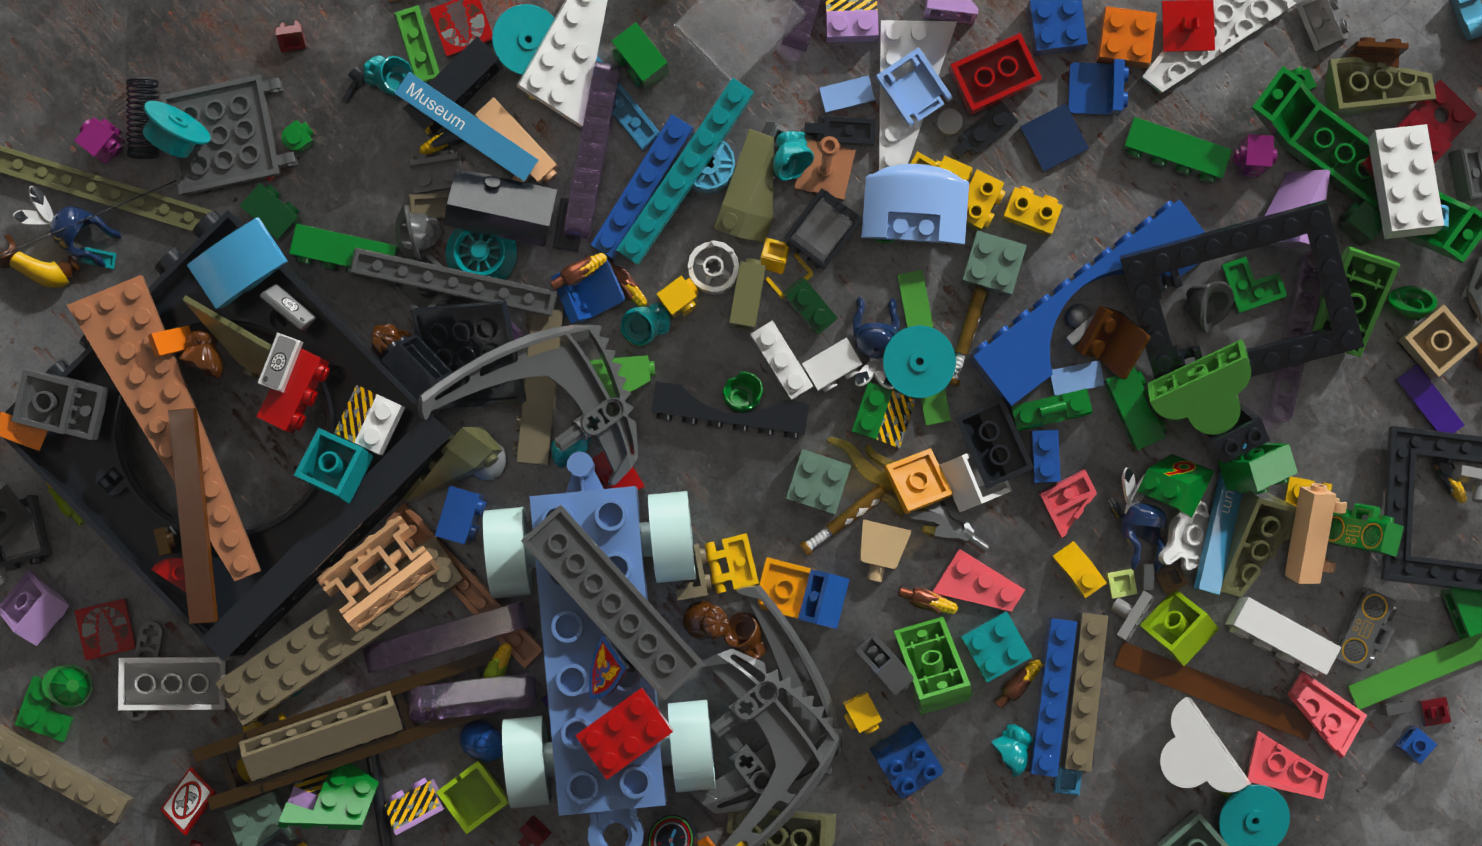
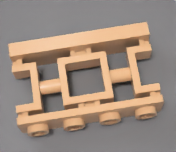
M401 516L389 520L382 529L374 535L368 536L361 545L353 551L347 552L340 561L332 567L326 568L316 578L330 598L341 590L348 599L349 603L339 611L356 632L440 569L424 546L412 553L404 543L414 533ZM396 540L401 547L388 556L383 549ZM405 556H408L412 563L399 571L395 564ZM383 558L391 568V571L370 585L362 573ZM354 572L358 580L346 588L341 581ZM363 588H366L370 595L360 603H357L353 596Z

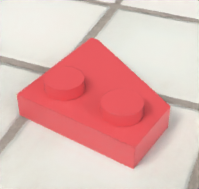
M1083 469L1038 494L1059 536L1062 538L1066 536L1067 530L1080 517L1084 507L1092 501L1097 492L1086 470Z

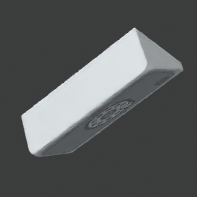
M277 333L258 383L284 393L303 342Z

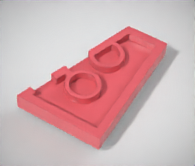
M958 549L932 592L1012 612L1025 589L961 549Z
M1302 671L1296 677L1287 695L1341 759L1348 751L1367 715Z
M1256 730L1246 775L1251 783L1323 799L1329 774Z

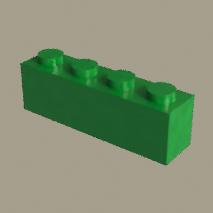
M1137 117L1131 120L1121 149L1127 151L1126 155L1135 159L1145 157L1151 159L1153 165L1159 167L1169 165L1175 167L1177 173L1187 176L1192 173L1200 176L1199 179L1210 184L1223 179L1232 152L1230 148Z
M296 224L289 254L296 257L295 261L310 265L311 261L321 263L320 267L335 270L336 266L346 268L345 272L352 274L350 269L355 248L397 257L400 249L396 245Z

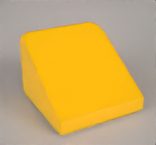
M766 238L760 261L761 265L766 266L767 271L779 274L784 273L790 250L786 242Z

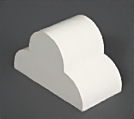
M1189 697L1181 700L1174 708L1171 716V727L1176 737L1165 745L1160 757L1161 769L1167 780L1181 788H1195L1209 783L1213 788L1222 792H1237L1252 785L1194 701Z

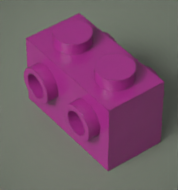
M95 117L83 123L79 130L81 133L74 140L104 164H107L112 157L115 158L121 153L124 147L122 144L125 142L119 136L122 131L105 118L99 121Z
M1246 135L1239 142V150L1234 152V165H1237V172L1244 173V177L1258 178L1260 174H1264L1269 170L1272 164H1276L1277 149L1273 148L1274 136Z

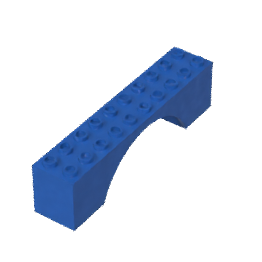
M1180 199L1174 204L1171 200L1155 212L1156 218L1147 217L1134 228L1136 230L1135 234L1132 235L1130 231L1114 243L1116 246L1114 250H1111L1110 247L1106 248L1093 259L1096 262L1093 266L1089 262L1073 274L1075 277L1073 281H1070L1068 278L1053 289L1055 294L1052 297L1048 294L1043 296L1032 305L1035 310L1029 313L1026 309L1012 321L1014 326L1009 329L1005 325L992 336L993 342L988 344L985 340L971 352L974 356L969 361L998 399L1003 398L1007 408L1053 375L1050 364V342L1053 328L1061 310L1075 292L1087 284L1104 277L1123 275L1124 271L1120 261L1121 255L1205 233ZM1197 264L1178 269L1180 277ZM1170 271L1161 274V278L1171 276Z

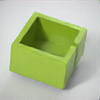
M481 759L459 774L462 779L457 776L436 791L466 834L509 803L507 794Z

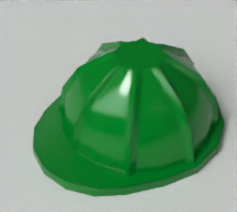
M1418 286L1399 287L1393 290L1388 297L1389 303L1397 309L1400 315L1416 321L1430 315L1436 309L1438 303L1436 296L1432 292Z
M75 664L50 669L42 679L44 695L50 701L65 708H76L84 704L90 698L93 690L90 674L83 667Z

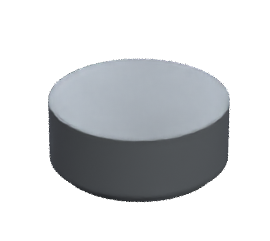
M954 109L942 111L937 119L939 131L948 136L957 134L963 125L961 114Z

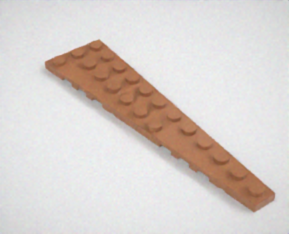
M139 275L68 304L67 307L175 483L168 410L196 407L175 354L155 357L148 335L165 331L145 279L142 275ZM197 412L210 542L234 581H238L260 572L261 569Z

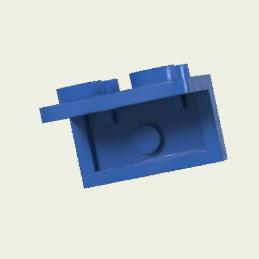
M1114 59L1111 64L1072 63L1069 67L1068 109L1070 113L1119 116L1123 108H1127L1128 92H1124V82H1128L1129 68L1125 67V59Z
M608 257L607 261L595 270L594 274L588 276L577 285L570 287L564 285L554 290L558 292L557 295L560 297L564 307V314L571 324L587 321L625 300ZM560 272L551 276V279L554 280L561 276Z
M914 722L901 727L897 732L879 741L869 749L900 798L908 797L941 776L944 771Z

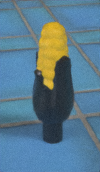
M448 129L436 133V136L427 142H424L419 147L420 154L430 155L461 144L464 140Z
M1432 458L1434 461L1432 465L1434 474L1443 484L1448 494L1453 495L1457 502L1465 503L1468 497L1462 486L1464 482L1452 480L1453 470L1456 469L1452 461Z

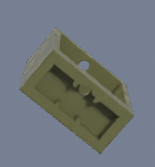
M746 258V262L740 261L729 321L730 328L755 331L766 266L761 265L760 260Z

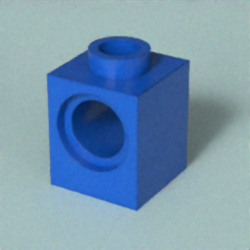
M1410 726L1394 746L1412 762L1421 764L1437 744L1418 727Z

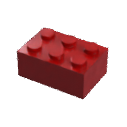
M1021 32L950 64L948 69L969 116L1037 86L1042 80Z
M301 349L284 393L270 388L257 417L293 434L296 429L300 431L306 420L304 413L307 407H312L318 396L316 388L319 382L323 383L329 374L330 368L327 367L329 362Z
M641 687L575 736L607 780L673 733L674 730L645 689Z

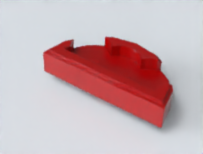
M182 558L164 559L151 569L186 592Z

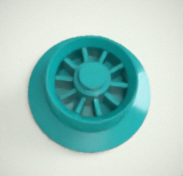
M520 4L507 9L497 19L492 32L493 49L500 62L510 71L523 75L555 18L547 10L531 4Z
M148 101L145 103L144 111L148 115L149 120L142 132L145 138L160 150L176 157L187 158L196 144L205 145L209 143L211 136L207 129L187 113L158 101Z
M456 228L450 235L446 245L445 256L447 266L452 269L506 280L516 265L517 246L515 240Z
M917 325L907 327L892 337L884 352L883 367L888 381L897 391L913 398H926L939 393L949 384L955 372L956 357L952 344L944 334L932 327Z
M1249 785L1240 791L1233 792L1225 800L1219 815V830L1228 846H1277L1285 837L1290 823V812L1285 799L1276 790L1265 785Z

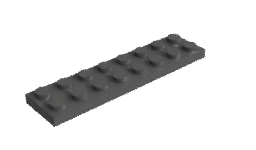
M559 505L521 540L664 700L705 665L562 505Z

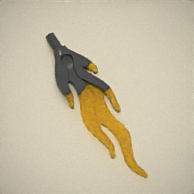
M827 438L826 441L840 447L847 453L864 479L887 489L896 496L886 473L872 466L853 444L839 438ZM866 445L865 452L878 465L885 467L896 462L875 452L870 445ZM886 493L881 496V499L902 518L933 525L934 527L923 526L921 529L924 534L932 538L957 541L963 544L968 542L983 554L989 547L987 543L973 534L974 530L971 528L964 512H959L952 497L939 501L941 505L934 503L905 514L901 504Z

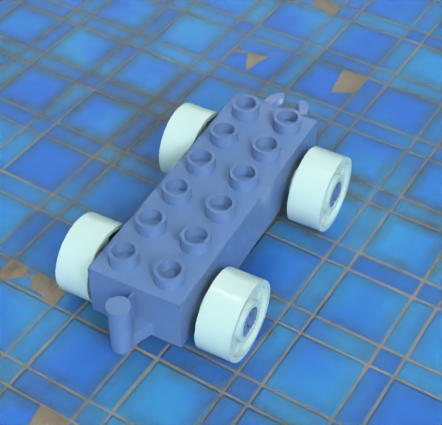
M576 452L567 460V469L572 474L566 493L529 496L532 529L540 524L559 505H562L647 600L644 557L653 556L656 583L696 579L687 491L648 495L650 522H641L638 488L632 486L604 489L595 473V464L592 458L584 452ZM525 508L485 510L483 513V541L491 598L532 595V568H536L552 742H548L543 715L503 719V763L510 808L551 805V777H555L559 816L590 813L591 824L588 828V842L590 846H608L603 835L605 828L612 823H620L627 829L628 839L625 846H641L644 830L642 822L638 817V808L666 805L667 794L664 766H673L676 793L716 789L708 701L697 700L668 703V720L674 730L673 733L606 780L575 735L641 687L645 689L658 708L657 692L636 669L634 672H626L618 687L610 695L602 699H590L589 675L591 662L597 644L604 633L521 542L529 533ZM612 643V645L614 646L618 654L621 656L623 661H629L620 652V650Z

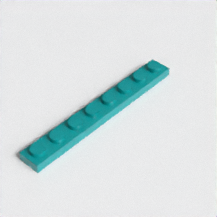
M735 78L731 79L616 249L634 263L638 265L641 263L755 95L754 91Z

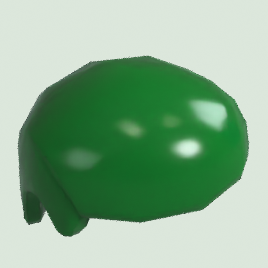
M739 372L736 377L729 378L723 388L722 396L724 403L734 412L746 413L758 406L762 397V382L753 373Z

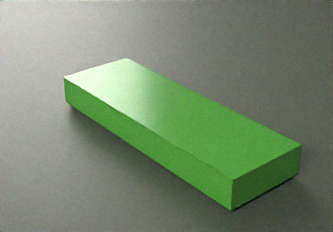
M417 5L395 12L394 14L413 75L428 84L440 71L420 7Z

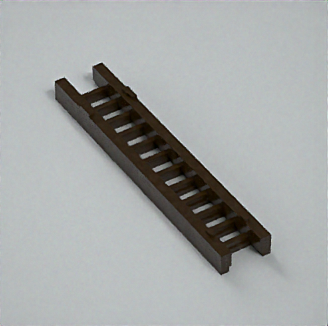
M500 645L192 750L195 763L218 755L220 756L222 762L220 767L225 781H228L230 790L207 798L210 809L214 810L536 700L538 698L535 689L531 687L513 693L506 672L503 681L500 683L504 697L489 702L487 694L482 691L484 685L478 667L492 661L496 651L501 647ZM468 671L479 705L464 710L453 676ZM443 679L454 714L439 718L428 684ZM418 688L429 722L415 727L404 692ZM387 691H391L392 696L396 697L406 727L405 731L390 736L385 735L381 739L370 743L359 744L355 748L340 753H333L329 757L314 762L309 761L305 765L290 770H283L279 774L264 779H257L255 782L241 787L237 786L227 752L239 749V742Z

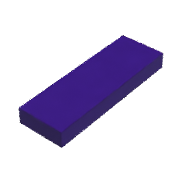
M1415 364L1395 379L1434 431L1455 433L1464 426V423L1418 364Z

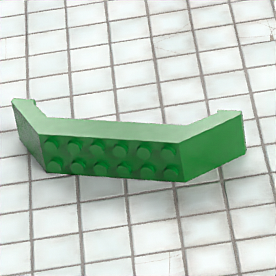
M1282 66L1251 109L1284 150L1312 170H1329L1330 184L1358 204L1367 201L1380 213L1375 179L1360 166L1370 155L1368 138L1319 103L1303 83L1304 80L1285 66ZM1439 191L1441 205L1449 207V228L1439 230L1436 234L1404 238L1459 263H1464L1482 238V212L1474 206H1469Z

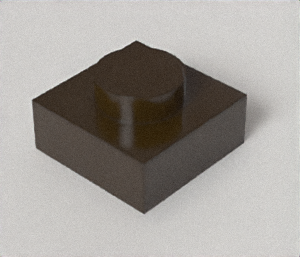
M168 527L154 529L159 556L175 554L174 547H177L175 533L173 531L170 532Z
M1177 560L1170 565L1160 568L1159 572L1154 571V576L1164 595H1168L1189 584Z

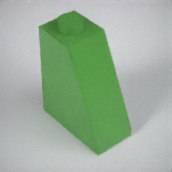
M648 355L613 358L612 360L613 363L622 365L618 372L619 376L626 378L622 388L631 392V394L650 384L651 377L655 376L654 361H649ZM589 360L609 397L616 398L603 360Z

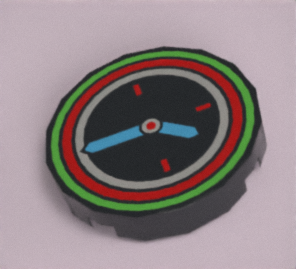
M666 815L658 819L651 827L648 835V846H698V834L695 826L686 818L678 815Z

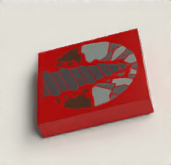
M452 0L429 9L447 58L459 54L477 36L485 44L492 42V30L480 0Z
M126 598L74 610L85 661L136 649L137 643Z

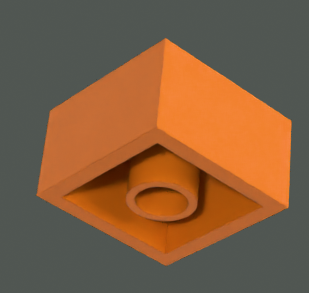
M1106 6L1101 16L1096 63L1111 64L1114 59H1125L1126 67L1147 69L1151 64L1157 13Z

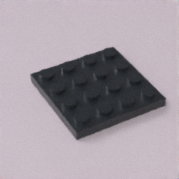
M506 301L414 308L410 311L415 334L452 372L479 356L514 340ZM516 352L481 367L480 376L515 363ZM465 376L454 383L441 397L466 384L469 377ZM523 379L507 381L482 389L437 409L523 404L527 401Z

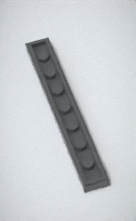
M355 248L350 269L352 274L481 302L506 301L509 308L550 317L553 316L558 293L554 290Z

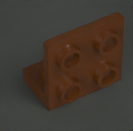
M1363 37L1346 50V57L1363 58V61L1386 63V66L1399 68V56L1409 49V43H1401V39L1397 38L1386 39L1385 42H1375V38Z
M1100 305L1075 350L1081 355L1100 360L1120 379L1126 380L1150 340V335L1121 311Z

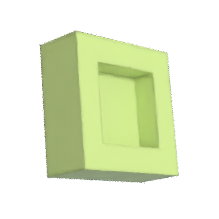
M1132 569L1106 573L1111 599L1138 594Z

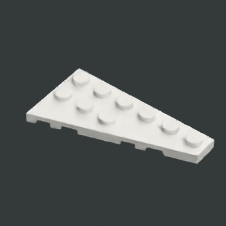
M565 0L516 86L580 128L584 126L608 0Z
M1213 0L1215 51H1162L1141 79L1162 94L1295 6L1296 3L1293 0Z

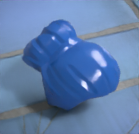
M475 720L466 724L460 733L459 740L462 750L469 757L481 759L484 762H490L491 760L503 757L502 736L492 724L481 720Z

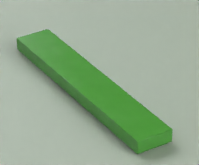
M923 270L897 274L906 326L922 325L934 328ZM945 388L933 396L920 398L925 426L951 421Z
M1482 633L1457 640L1347 685L1346 687L1354 706L1359 710L1482 660Z

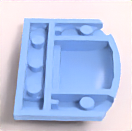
M924 164L895 165L867 175L861 238L965 245L969 182L965 179L963 181L951 171Z

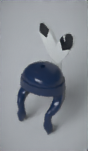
M30 186L29 197L37 211L19 210L13 214V218L23 224L50 225V233L66 227V229L51 235L54 242L75 257L88 258L94 264L105 267L106 264L99 255L74 247L73 239L81 228L90 224H96L112 238H122L121 234L117 230L109 228L99 216L76 224L78 221L94 215L79 207H64L53 216L52 209L43 192L35 186Z
M859 296L856 300L858 310L853 317V336L856 346L863 355L869 357V362L857 373L855 385H866L874 376L884 388L893 389L894 387L885 375L884 367L880 364V358H883L889 341L899 332L900 319L896 311V300L892 297L888 303L892 326L878 322L861 325L862 316L865 311V301Z
M1125 468L1122 474V487L1127 504L1122 521L1121 536L1125 541L1134 545L1131 569L1135 570L1141 560V543L1137 539L1139 537L1158 547L1154 559V571L1159 572L1162 563L1159 561L1158 556L1165 548L1160 529L1166 528V514L1162 509L1154 505L1140 503L1144 496L1137 492L1145 474L1136 485L1134 473L1131 469Z

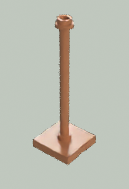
M831 136L823 138L821 142L806 138L807 147L814 153V160L802 175L796 178L794 189L817 194L821 188H824L838 200L844 201L856 150L840 147L838 140Z

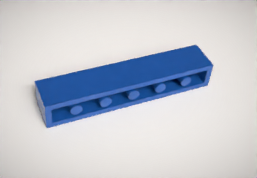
M673 114L670 115L591 243L593 250L603 253L611 261H615L620 253L616 249L694 133V128Z
M1048 618L1042 661L1043 667L1041 669L1033 730V743L1031 745L1028 772L1031 774L1057 777L1077 629L1076 621Z

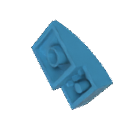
M258 217L220 240L187 264V266L214 307L218 309L228 306L244 292L251 291L288 261Z

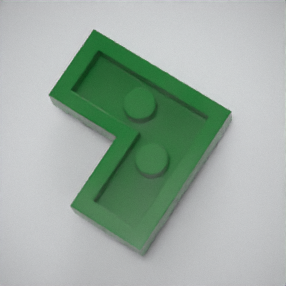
M1247 257L1220 266L1226 283L1232 287L1234 294L1233 303L1237 314L1287 297L1280 273L1278 272L1255 280Z
M32 676L15 725L58 741L66 742L75 717L50 709L53 702L42 691L43 678Z

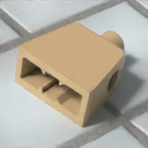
M862 520L859 562L870 564L867 579L882 582L885 568L896 570L910 537L911 530Z

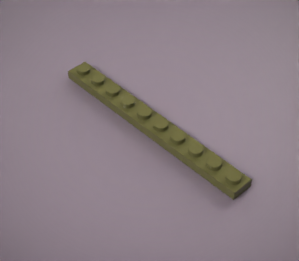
M0 146V173L109 207L119 205L148 192L147 190ZM153 192L116 207V209L191 232L195 225L212 211Z

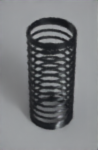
M129 78L126 80V89L128 90L126 92L128 96L126 98L128 102L126 104L128 107L126 118L129 119L126 122L128 124L126 127L128 132L126 134L129 136L126 139L129 142L126 145L129 148L126 152L127 156L136 159L158 158L160 152L156 146H129L131 144H153L148 140H129L132 138L146 139L144 135L129 134L133 132L143 133V129L132 130L129 128H144L146 123L131 124L128 122H148L149 117L145 112H129V110L144 111V106L131 107L128 105H145L148 101L158 99L159 96L153 94L158 93L159 90L149 88L159 87V81L154 78ZM129 87H134V88H146V89H134V90H131V89H129ZM128 93H140V95H129ZM135 98L145 100L130 101L128 99ZM135 115V116H144V117H140V118H130L129 116Z

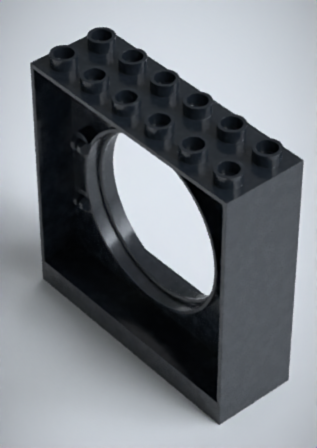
M213 210L205 215L193 228L192 233L198 240L184 253L178 247L173 248L155 266V270L161 276L148 289L165 330L189 325L191 332L208 329L183 301L186 295L242 328L255 330L273 338L276 337L277 333L303 342L301 349L329 362L327 366L330 368L326 380L323 383L319 382L318 385L326 407L327 432L342 439L345 438L335 434L334 431L356 385L405 407L383 456L364 448L374 457L350 504L312 486H308L297 501L277 516L263 523L244 528L261 571L238 581H234L210 542L218 621L189 624L186 592L151 570L158 562L164 559H183L179 518L159 506L138 481L131 467L125 444L124 427L127 404L85 335L79 341V344L85 351L71 364L66 359H61L45 373L110 388L98 439L88 440L69 434L48 431L40 451L5 439V441L222 661L243 658L318 583L316 578L326 568L332 567L347 552L351 551L403 499L418 478L431 471L428 466L432 461L444 455L441 452L442 448L456 433L434 411H431L427 420L420 419L418 411L419 399L287 263L251 291L244 292L228 306L216 309L187 264L247 223L229 210L222 216ZM277 284L316 316V319L305 332L300 331L289 321L285 326L276 318L279 313L261 299L260 294ZM335 370L345 378L343 383L336 376L332 375ZM15 403L5 413L13 416ZM108 475L115 482H118L115 487L106 479ZM168 527L170 532L173 531L177 540V547H174L175 554L159 556L154 529Z

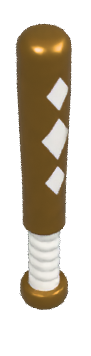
M975 287L955 351L956 367L954 375L949 382L950 385L960 386V372L962 371L964 360L969 354L989 295V291L985 288Z
M877 485L825 525L826 527L806 542L802 541L799 545L808 556L811 555L813 548L817 547V545L830 536L836 535L885 500L889 495L887 489L883 485Z

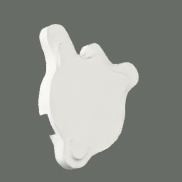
M1204 501L1199 502L1192 518L1178 513L1172 519L1168 530L1167 545L1158 556L1162 564L1170 565L1180 558L1183 570L1189 571L1199 567L1209 523L1208 517H1210Z

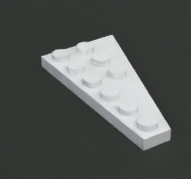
M881 20L880 72L919 47L939 76L957 21ZM909 61L891 74L898 81L916 68ZM881 85L879 96V170L890 166L908 164L923 119L918 122L912 114L910 117L914 125L909 127Z

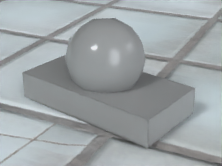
M1074 304L1067 310V322L1070 326L1076 328L1064 339L1069 347H1072L1082 338L1096 313L1094 312L1091 315V311L1084 304Z

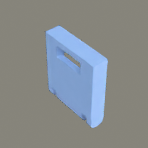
M919 47L876 75V79L909 127L914 125L910 117L912 114L919 122L942 107L944 102L940 98L941 95L944 96L947 102L953 99ZM911 61L916 69L896 81L891 73Z

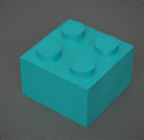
M318 428L294 476L305 484L350 504L374 456L364 448Z
M1006 611L959 636L983 680L987 683L1032 658L1031 653Z

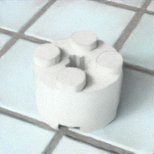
M710 241L697 246L691 253L688 261L689 277L701 292L710 295H720L731 289L737 281L739 270L738 257L727 244L719 241ZM714 262L718 263L720 271H715L713 274L709 273L707 265H713Z

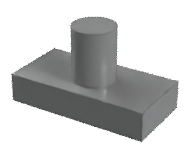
M1462 465L1453 470L1452 480L1474 484L1472 501L1482 503V469Z
M1143 591L1135 606L1120 598L1116 599L1111 611L1125 619L1124 624L1117 633L1120 639L1127 643L1129 642L1154 601V597L1151 594Z

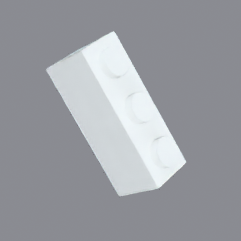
M773 320L750 334L751 339L789 400L793 401L813 388L812 383Z

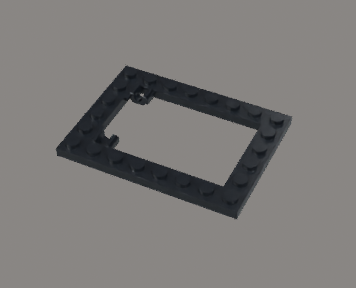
M1326 199L1120 256L1139 327L1150 335V340L1145 348L1154 379L1185 366L1187 358L1194 357L1196 361L1203 357L1200 345L1177 350L1176 345H1172L1160 300L1163 299L1161 292L1165 291L1168 287L1178 288L1183 286L1178 269L1307 234L1331 327L1246 349L1251 367V377L1364 347ZM1171 272V276L1161 278L1162 273Z
M1399 426L1389 427L1384 516L1394 518V523L1404 526L1397 557L1382 554L1381 580L1482 592V564L1411 556L1416 456L1482 464V437Z

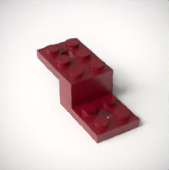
M1441 79L1434 85L1436 99L1416 103L1393 127L1427 124L1434 164L1452 146L1451 142L1477 116ZM1437 109L1445 112V122H1438L1435 119L1434 113ZM1369 155L1360 166L1374 178L1371 155Z

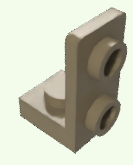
M699 544L694 545L701 586L696 587L695 582L680 584L681 590H675L677 601L708 595L707 590L712 589L710 574L704 575L703 564H708L705 548L700 549Z

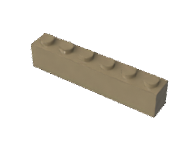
M554 310L552 317L536 313L527 314L526 329H530V334L550 328L562 327L565 314L560 310ZM556 337L528 347L527 356L530 357L559 348L562 345V340L560 337ZM547 376L522 378L525 380L524 389L527 401L523 404H518V406H522L521 416L516 418L515 431L520 433L519 442L514 441L513 457H517L518 463L549 466L558 384Z
M1080 612L1078 615L1062 767L1065 769L1089 772L1092 769L1108 616Z
M387 691L239 742V746L251 781L283 770L292 769L309 761H316L333 753L342 752L347 748L368 743L373 739L391 735L403 730L391 691Z
M0 724L1 761L114 824L123 820L134 800L133 797Z

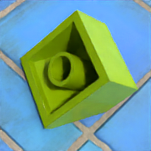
M1178 590L1170 593L1140 624V627L1183 666L1219 630L1218 626L1206 612Z

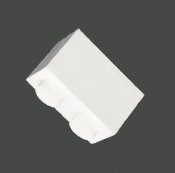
M847 337L802 363V367L816 391L818 392L822 389L824 393L836 387L838 379L845 376L846 380L857 375L859 372L858 368L862 366Z

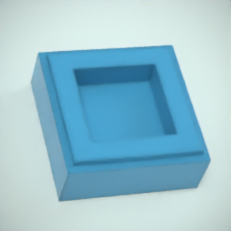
M1058 767V775L1054 777L1053 792L1080 796L1082 771Z

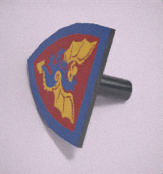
M602 634L591 662L589 675L590 699H602L610 695L618 687L626 672H634L636 670L629 661H623L605 634Z

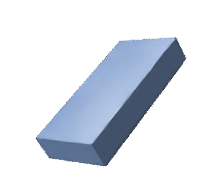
M869 75L819 88L825 114L875 102Z
M1100 360L1053 369V375L1050 376L1053 396L1086 388L1092 389L1105 386Z

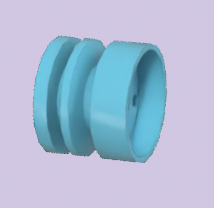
M725 141L721 143L711 158L713 159V168L705 167L691 189L695 192L713 195L720 193L729 186L735 170V159L733 151Z

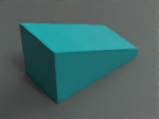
M87 247L81 248L82 250L99 255L106 264L103 268L114 269L117 253ZM79 258V264L100 267L88 258Z

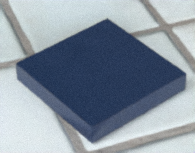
M1066 103L1019 127L1042 172L1089 149Z

